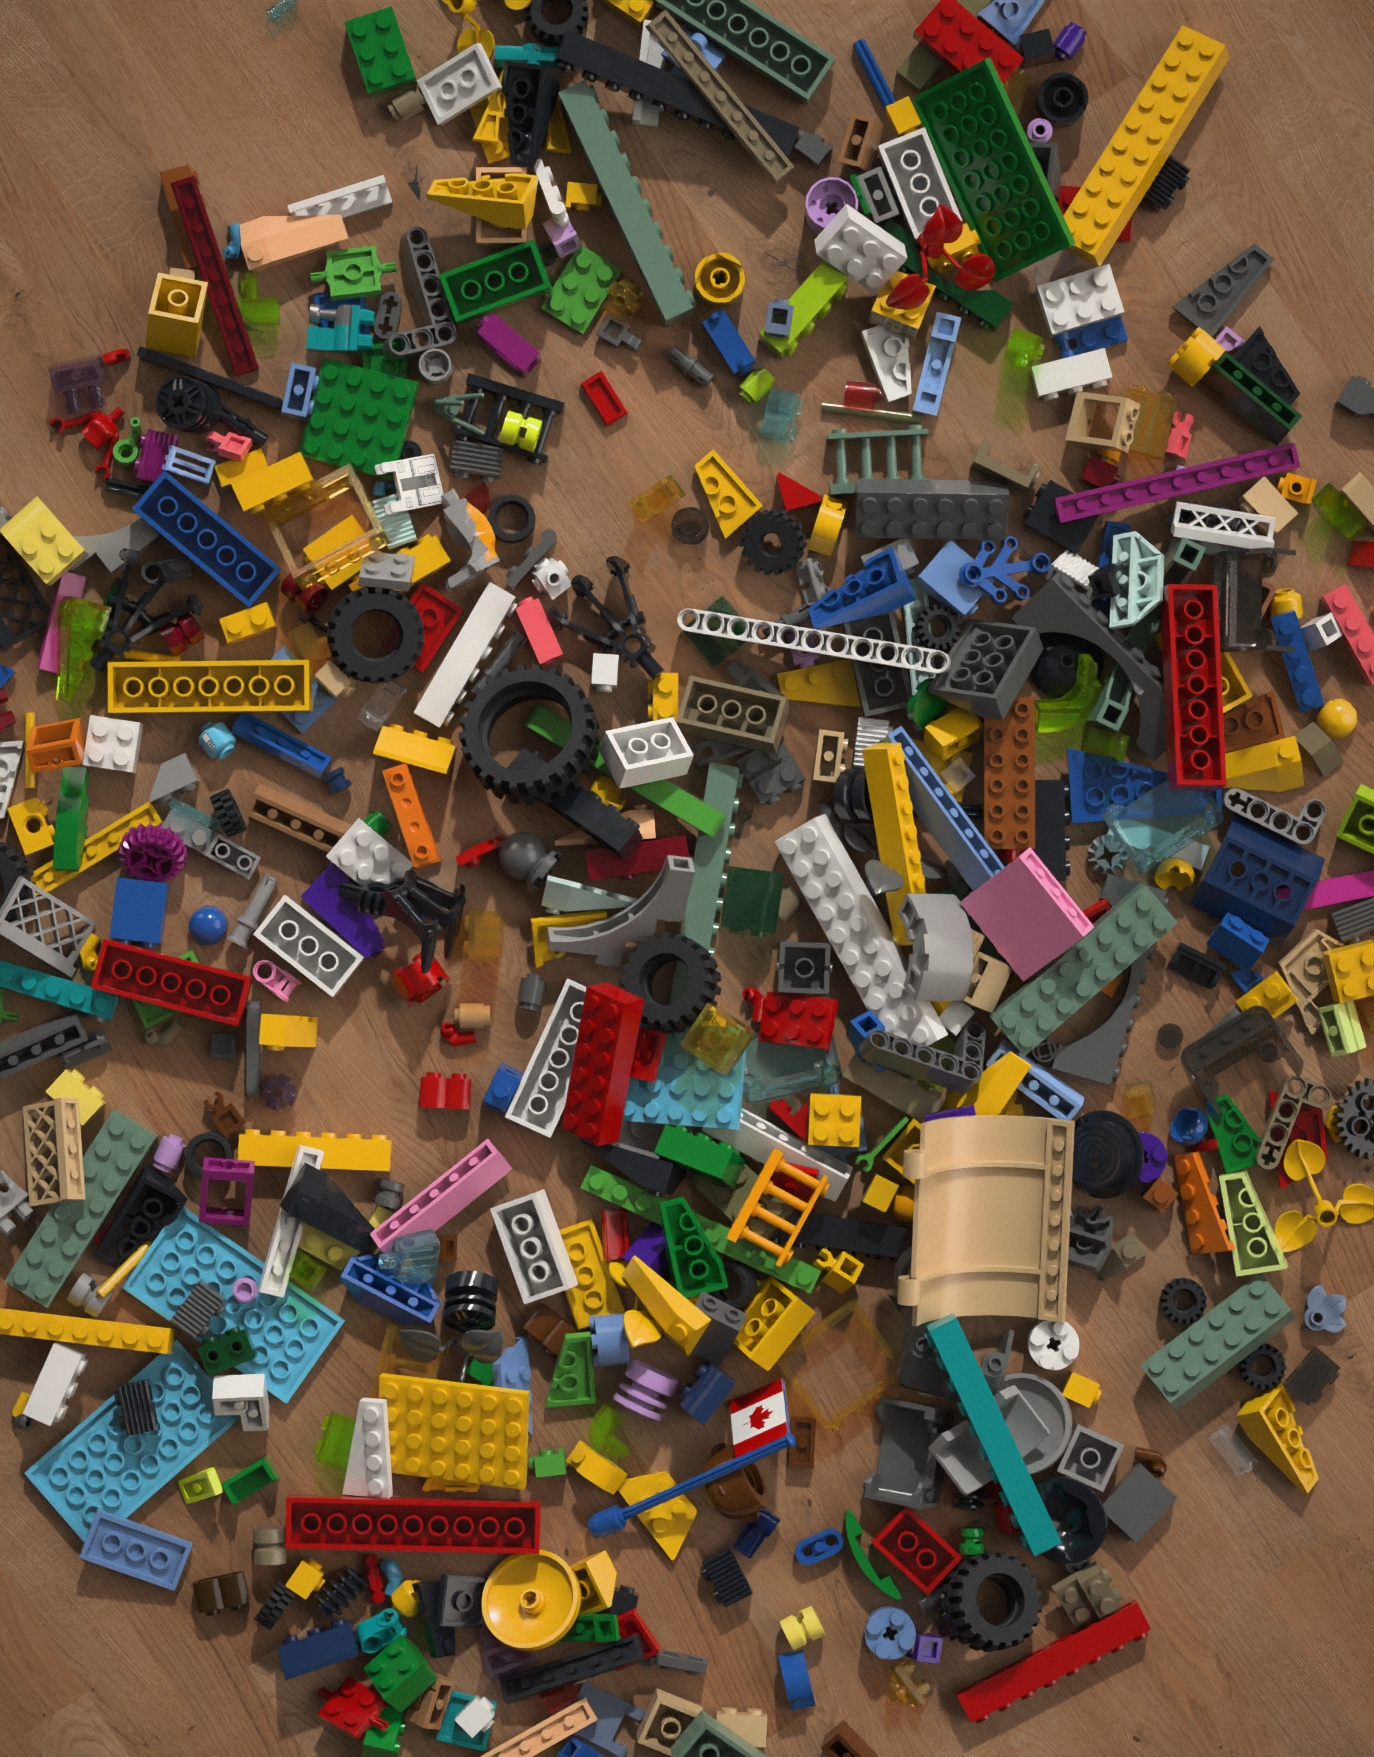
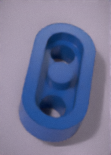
M827 1528L799 1541L795 1547L797 1560L804 1565H812L838 1553L843 1547L842 1534L837 1529ZM833 1536L835 1543L828 1545L826 1543L827 1537ZM810 1547L812 1554L809 1556L804 1555L803 1549Z

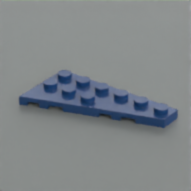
M1066 747L1071 823L1223 812L1221 789L1218 791L1169 790L1167 772Z

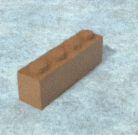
M259 784L253 793L245 815L327 852L332 850L352 826L262 784Z

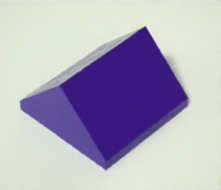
M652 1221L621 1259L629 1264L632 1257L637 1256L668 1282L670 1276L662 1225Z

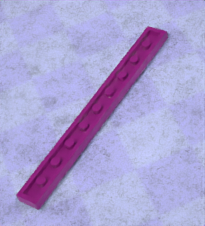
M1295 443L1054 498L1053 503L1058 524L1293 470L1301 466Z

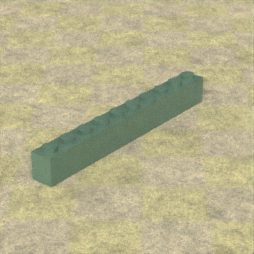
M710 763L703 802L724 814L727 818L715 838L698 830L693 860L695 874L685 909L681 935L694 940L711 953L710 956L712 958L715 948L710 947L711 937H717L719 923L714 922L715 913H721L723 898H718L719 889L725 888L727 873H722L724 863H729L731 848H726L728 838L733 839L735 824L731 823L732 813L737 814L740 800L735 798L736 788H742L744 774L739 773V767ZM681 961L676 962L670 1004L680 1000L689 987V969Z

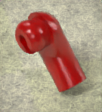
M450 1022L442 1024L440 1034L452 1046L476 1043L474 1031L461 1033Z

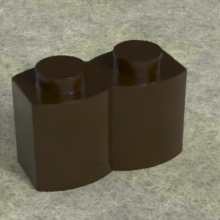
M244 1570L196 1580L193 1583L199 1613H206V1616L219 1614L222 1608L230 1607L231 1611L246 1608L245 1604L250 1601Z

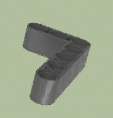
M420 226L411 227L401 236L400 247L424 327L393 334L383 343L382 353L385 358L391 361L422 355L425 351L432 348L442 350L453 343L457 336L428 233ZM410 235L417 238L418 245L411 242ZM417 259L424 262L425 269L418 266ZM424 283L431 286L432 293L425 290ZM431 307L438 310L439 317L432 314ZM438 331L445 334L446 341L439 338ZM415 337L422 339L423 346H419L416 343ZM392 342L400 346V352L393 349Z
M975 1020L968 1021L957 1036H955L952 1055L895 1034L875 1029L860 1044L859 1053L869 1062L959 1093H968L982 1076L986 1030L980 1022Z

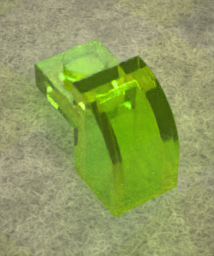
M256 272L246 273V280H242L241 285L242 295H247V298L237 299L242 314L247 320L256 325H280L278 297H259L258 276Z
M1331 483L1326 484L1311 499L1315 510L1322 519L1349 542L1368 526L1367 521L1349 506L1347 498Z
M1089 727L1082 751L1124 761L1130 736L1123 735L1121 732H1109Z
M298 1247L289 1276L306 1289L314 1291L328 1269L317 1259L311 1257Z
M606 1402L603 1403L591 1420L589 1427L590 1440L598 1451L606 1444L608 1445L606 1450L616 1459L619 1456L625 1459L631 1452V1449L613 1435L614 1431L624 1421V1417Z

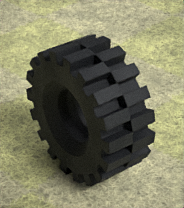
M772 508L770 511L766 509L754 516L745 525V529L740 536L743 537L740 541V547H744L741 553L743 557L748 556L749 560L746 563L749 566L751 564L756 565L755 571L765 570L764 575H770L772 572H774V575H780L783 571L784 573L789 571L802 558L805 553L803 550L807 546V542H804L807 535L806 531L801 532L802 523L799 522L797 524L794 521L797 518L795 515L787 516L788 511L784 509L781 512H778V508ZM774 533L779 536L782 541L779 551L772 552L765 547L764 537L767 534Z

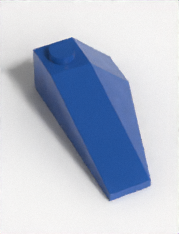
M893 547L869 558L863 563L865 567L857 574L853 575L851 573L845 578L847 582L840 588L830 590L808 608L815 629L891 612L916 600L910 580Z

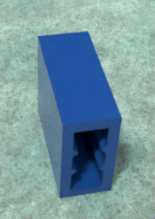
M117 877L109 938H116L117 942L129 945L131 940L141 941V947L155 948L156 943L162 944L170 884Z

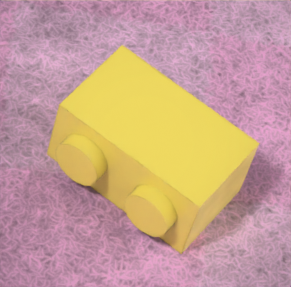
M66 1069L45 1092L53 1099H79L80 1124L84 1126L106 1104L102 1099L104 1094L95 1086L89 1088L83 1082L86 1078L76 1069L73 1071Z

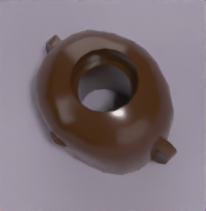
M724 1442L716 1444L711 1450V1456L704 1463L701 1474L735 1459L734 1444L729 1446ZM755 1462L702 1485L705 1496L713 1509L719 1515L728 1519H741L747 1523L758 1520L759 1512L769 1505L770 1499L767 1487Z

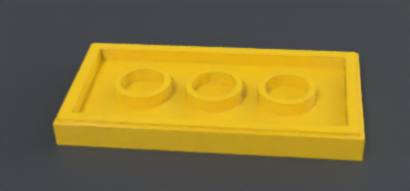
M591 1218L559 1230L578 1281V1285L565 1290L578 1331L590 1327L589 1317L625 1314L626 1311L616 1283L609 1272L608 1261H603V1247L593 1219Z

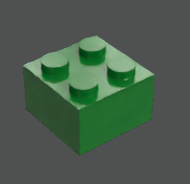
M402 1634L364 1667L382 1698L399 1712L407 1708L438 1679L419 1648Z

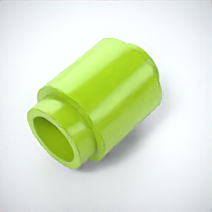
M761 366L758 370L754 369L738 386L741 390L738 394L748 404L751 401L756 404L773 387L772 383L775 379Z

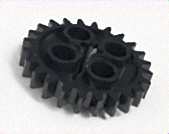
M1365 1078L1364 1084L1362 1081H1355L1356 1089L1352 1086H1347L1348 1095L1340 1094L1344 1101L1343 1103L1335 1102L1340 1111L1332 1114L1339 1117V1121L1332 1123V1125L1340 1128L1335 1133V1136H1343L1340 1145H1348L1347 1152L1353 1153L1355 1151L1356 1157L1361 1158L1364 1155V1159L1371 1160L1372 1156L1374 1157V1122L1370 1120L1371 1116L1374 1117V1080ZM1368 1096L1370 1099V1104L1365 1109L1363 1106V1101ZM1359 1120L1361 1126L1359 1131L1355 1132L1354 1124Z

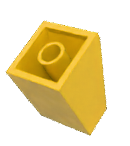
M158 273L148 312L146 348L196 358L201 336L208 282Z

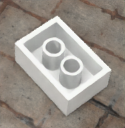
M847 204L814 240L818 256L873 294H876L907 260L905 245Z
M1110 264L1039 285L1035 290L1050 338L1122 316L1124 313Z
M673 717L605 731L599 748V752L619 789L686 775L694 756Z
M63 1341L54 1343L23 1414L49 1426L63 1420L68 1410V1406L65 1403L67 1399L74 1396L79 1384L75 1380L77 1376L84 1373L89 1360L86 1359L88 1352Z

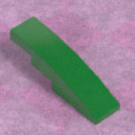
M64 767L55 822L53 869L55 871L78 872L88 829V825L85 823L89 803L86 791L91 772L87 767Z

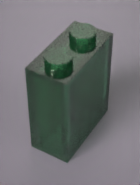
M729 866L720 926L729 927V933L744 935L745 930H750L751 936L764 938L766 933L776 934L784 874Z

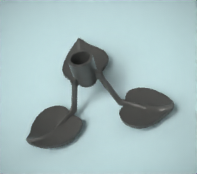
M862 824L843 825L842 828L844 829V836L847 842L854 849L864 853L871 852L873 855L872 860H869L865 865L867 877L865 885L872 898L879 899L885 892L900 890L904 884L902 876L896 870L889 868L888 865L877 861L878 844L875 830ZM920 851L922 873L925 880H942L947 878L948 874L943 865L931 854Z
M411 1329L398 1332L405 1351L413 1359L421 1362L434 1361L437 1358V1352L442 1353L454 1344L456 1352L460 1355H465L459 1380L460 1383H464L469 1356L473 1355L482 1364H492L499 1359L503 1349L501 1329L494 1331L471 1330L466 1333L459 1331L457 1337L452 1336L442 1347H440L441 1340L430 1332Z

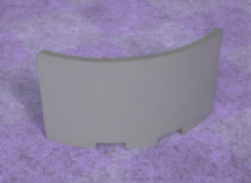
M907 893L898 911V916L904 924L908 941L913 942V954H909V966L903 986L915 1001L964 1000L972 976L973 940L970 924L963 906L960 904L957 896L953 894Z
M1013 1385L999 1391L994 1396V1399L1023 1459L1050 1434V1431L1018 1388ZM966 1420L942 1433L928 1448L965 1496L992 1481L988 1472L992 1467L989 1460L983 1461L978 1451V1447L982 1445L978 1437L973 1439L967 1427L971 1422L968 1423Z

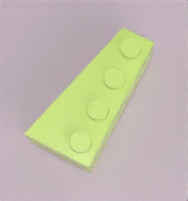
M1247 1170L1221 1174L1219 1180L1230 1241H1233L1235 1249L1232 1250L1236 1277L1287 1269L1289 1267Z

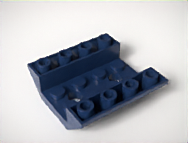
M1234 814L1204 880L1200 882L1190 905L1219 919H1222L1229 912L1239 917L1253 929L1260 931L1265 937L1270 939L1269 944L1281 949L1293 930L1318 880L1325 859ZM1235 862H1239L1244 866V873L1240 877H1235L1231 873V865ZM1280 885L1287 886L1290 891L1288 898L1284 900L1279 899L1276 895V889Z

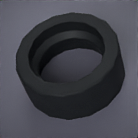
M509 494L501 496L493 502L489 509L488 522L492 527L494 535L505 543L514 544L522 542L531 535L535 528L536 517L534 509L528 500L519 495ZM509 504L521 507L527 517L524 528L514 534L502 531L497 523L498 512L505 505Z
M206 1132L199 1134L190 1140L186 1147L185 1161L187 1168L200 1179H202L203 1169L197 1165L194 1156L197 1147L201 1143L214 1141L222 1147L224 1159H234L231 1143L219 1133Z
M740 1261L723 1262L725 1272L732 1270L740 1276L742 1293L736 1300L728 1299L722 1289L709 1292L708 1294L736 1309L747 1306L753 1301L757 1292L755 1273L750 1266Z

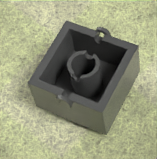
M780 941L779 962H777L776 972H778V992L829 994V975L832 974V964H830L831 943Z

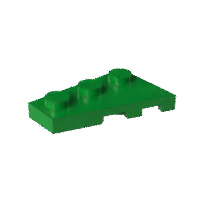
M1228 1094L1202 1101L1213 1136L1216 1138L1219 1146L1217 1149L1225 1173L1228 1174L1256 1165L1254 1155L1260 1138ZM1270 1151L1267 1154L1261 1155L1264 1162L1273 1159L1270 1156Z

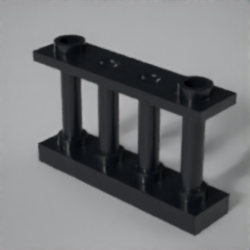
M468 373L466 385L470 386L471 394L485 393L486 391L495 394L494 398L496 400L485 435H479L463 427L452 426L451 433L455 434V439L469 442L471 439L487 445L502 447L507 451L526 456L527 461L533 464L541 465L542 462L548 463L549 456L542 454L553 417H556L557 414L563 415L565 403ZM480 398L469 400L463 418L464 422L472 425ZM509 399L518 401V406H520L518 413L522 414L525 420L533 406L543 409L542 428L534 452L521 449L517 443L511 446L494 439L505 402H508ZM524 427L521 428V432H520V435H519V436L522 435V431H523V428H524Z

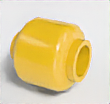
M1292 588L1276 590L1269 603L1271 616L1294 609L1297 619L1302 618L1303 606L1301 595Z
M418 1580L404 1581L391 1595L392 1608L401 1617L404 1615L412 1618L419 1613L417 1606L420 1604L418 1592H414L412 1586L414 1583H420Z

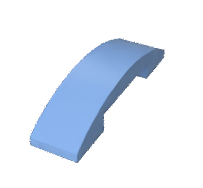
M941 312L936 313L912 410L937 416L961 317Z

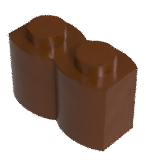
M545 1303L539 1306L523 1326L526 1329L524 1334L535 1343L538 1340L546 1346L544 1351L554 1359L559 1356L565 1334L580 1333Z

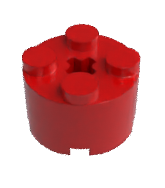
M420 952L412 959V964L406 968L401 966L391 974L394 978L391 984L408 1008L414 1007L412 1002L417 1000L420 1004L443 988L440 984L443 980L446 983L449 982V976L435 957H433L432 966L427 973L421 972Z

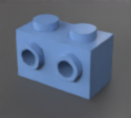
M291 363L280 416L305 421L306 415L312 414L314 401L310 400L311 390H317L319 376L315 375L316 368Z

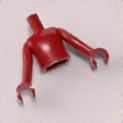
M119 406L109 415L95 410L63 421L61 418H53L50 421L51 427L56 422L62 423V427L57 431V434H62L66 428L89 422L80 432L97 450L109 441L102 465L96 467L95 474L101 469H106L107 474L102 478V481H106L111 477L109 465L113 456V447L119 440L118 427L115 423L125 414Z

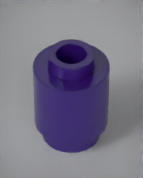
M1070 22L1068 26H1064L1053 43L1054 56L1064 62L1066 59L1072 60L1085 42L1086 31L1073 22Z

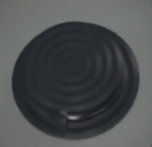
M1107 1110L1093 1111L1079 1117L1075 1121L1073 1184L1083 1193L1098 1199L1115 1198L1129 1191L1139 1179L1144 1164L1143 1143L1136 1128L1122 1115Z
M1052 1477L1039 1482L1036 1485V1489L1062 1542L1041 1553V1555L1054 1562L1064 1564L1078 1563L1088 1559L1100 1548L1107 1532V1516L1101 1500L1090 1487L1073 1478Z

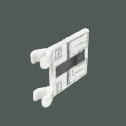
M434 454L385 462L374 466L376 475L393 472L399 501L383 506L386 515L443 504L441 500L443 490Z

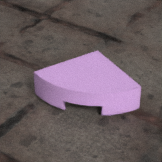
M1227 326L1215 338L1225 349L1224 352L1233 351L1245 342Z

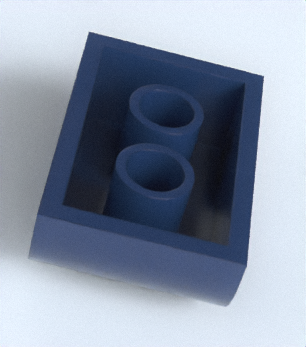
M703 1362L694 1373L696 1379L692 1385L687 1382L679 1392V1397L681 1398L679 1405L702 1425L707 1422L735 1386L734 1378L712 1362L708 1364Z

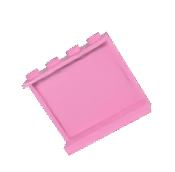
M1028 848L1018 858L975 891H972L960 902L966 913L973 918L982 933L989 938L998 953L1006 959L1013 968V971L1023 982L1094 928L1093 924L1031 848Z

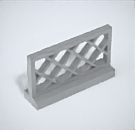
M19 876L0 909V937L55 971L72 978L76 971L73 964L95 927L96 922L27 879ZM23 885L28 887L30 898L20 901L19 892ZM46 898L48 909L39 912L37 900ZM31 903L33 915L23 918L21 906ZM16 908L18 920L10 923L4 920L9 910ZM64 909L67 920L57 924L55 912ZM50 914L52 926L42 929L40 917ZM34 920L36 931L27 934L24 923ZM79 921L85 922L86 925L82 933L75 935L74 923ZM68 926L70 937L60 940L58 929ZM53 931L54 943L45 945L43 934ZM71 942L72 951L68 958L63 956L61 945Z

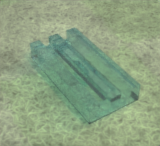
M174 797L170 799L167 805L215 830L220 825L219 820Z

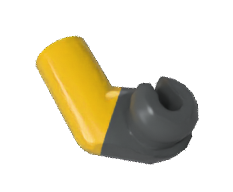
M21 1391L12 1409V1415L20 1429L29 1430L33 1426V1419L24 1415L23 1412L31 1395Z

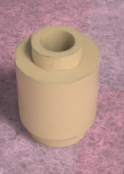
M460 1003V1008H455V1024L460 1023V1029L490 1026V1005L484 1006V1003Z

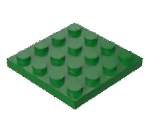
M323 357L318 374L317 390L314 391L312 397L314 401L312 414L307 416L298 452L303 457L394 481L393 472L376 475L374 466L400 460L420 383Z

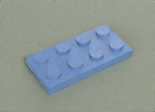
M97 1509L79 1558L175 1591L193 1543Z

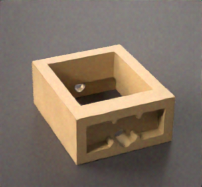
M1077 391L1065 440L1078 446L1128 453L1133 442V432L1136 420L1139 417L1140 404L1124 397ZM1097 403L1120 406L1112 440L1089 437Z

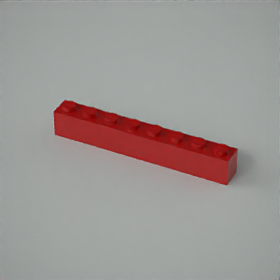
M1134 1599L1101 1620L1098 1618L957 1691L956 1695L970 1722L976 1721L981 1723L991 1717L989 1713L997 1709L999 1712H1002L1013 1706L1012 1702L1020 1697L1022 1700L1030 1698L1035 1694L1034 1690L1041 1686L1049 1688L1058 1682L1057 1678L1065 1674L1069 1677L1079 1672L1080 1666L1086 1663L1093 1665L1103 1659V1654L1109 1651L1113 1654L1126 1647L1124 1643L1132 1639L1134 1642L1145 1638L1148 1636L1147 1632L1151 1628L1137 1601Z

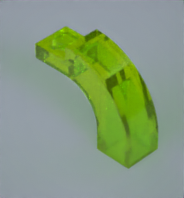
M1079 653L1076 682L1066 695L1052 700H1035V729L1038 733H1053L1069 729L1084 720L1096 706L1102 686L1097 679V663L1093 661L1089 653Z

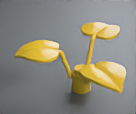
M442 0L445 4H448L452 12L461 13V18L467 20L475 28L465 29L460 34L457 42L458 53L460 54L472 45L480 43L490 60L495 48L494 37L489 30H480V26L468 16V14L475 10L476 1L480 0ZM505 0V4L510 9L522 10L532 0Z
M1300 1139L1293 1141L1288 1146L1283 1159L1284 1169L1287 1175L1295 1181H1299L1307 1176L1318 1202L1313 1209L1315 1216L1308 1214L1304 1217L1299 1211H1288L1277 1219L1274 1234L1283 1253L1301 1248L1312 1241L1317 1233V1223L1323 1227L1334 1225L1339 1211L1342 1218L1351 1224L1364 1223L1374 1217V1190L1364 1184L1347 1186L1343 1190V1200H1338L1335 1208L1331 1202L1322 1200L1311 1174H1317L1324 1168L1326 1162L1325 1154L1318 1145Z
M623 1260L608 1261L609 1272L613 1280L624 1288L632 1289L622 1276L628 1264ZM700 1295L686 1299L695 1305ZM637 1296L634 1309L627 1311L623 1316L624 1330L631 1348L657 1342L662 1336L660 1326L650 1318L647 1311H638L640 1300Z

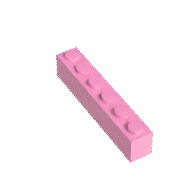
M486 1139L373 1230L370 1235L379 1249L395 1264L510 1172L512 1167L492 1142Z

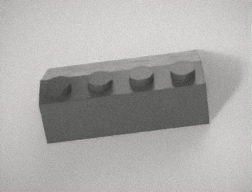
M969 618L959 635V639L948 654L951 660L950 668L943 674H936L928 688L929 692L980 717L1003 720L1043 651L1037 628Z

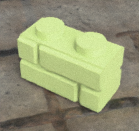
M1354 1001L1342 1004L1334 1002L1318 1008L1331 1057L1349 1054L1366 1048L1364 1034L1360 1026Z

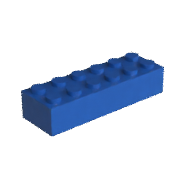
M165 470L132 507L135 513L248 607L254 603L281 570L276 563Z

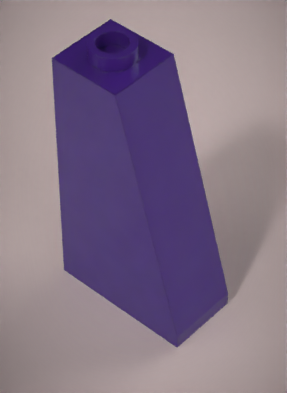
M332 863L301 897L366 959H369L371 956L375 959L385 949L382 944L386 940L372 916L358 911V901L339 896L338 889L341 882L352 884V882L343 870Z

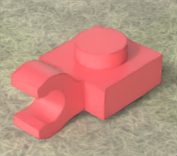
M1174 412L1172 422L1176 428H1172L1171 434L1167 439L1166 452L1177 458L1186 459L1192 438L1189 430L1194 422V416L1186 413L1185 420L1181 422L1182 414Z
M209 431L205 437V440L209 441L206 446L208 451H218V455L239 462L243 461L252 447V439L228 432L225 437L217 432Z

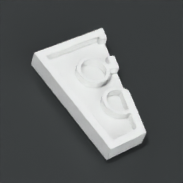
M879 325L862 331L860 335L886 403L911 395L909 338L889 331Z
M24 740L0 742V819L6 818L25 743Z

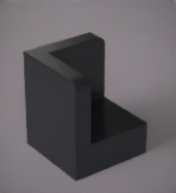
M1123 562L1104 565L1088 576L1096 600L1116 597L1121 593L1115 573L1125 567Z

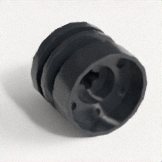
M176 376L168 379L161 386L156 397V409L161 420L172 428L190 434H202L210 431L217 424L221 416L222 403L220 395L214 387L188 376Z
M459 1271L450 1274L446 1278V1301L444 1302L443 1323L455 1331L464 1333L471 1330L488 1331L492 1329L496 1321L495 1303L497 1302L498 1281L493 1276L479 1271Z

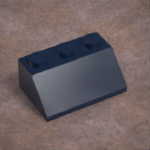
M345 1618L331 1622V1627L324 1630L319 1626L306 1631V1636L298 1638L296 1634L282 1639L283 1644L279 1645L278 1650L285 1680L358 1656L361 1646L353 1621L346 1622Z

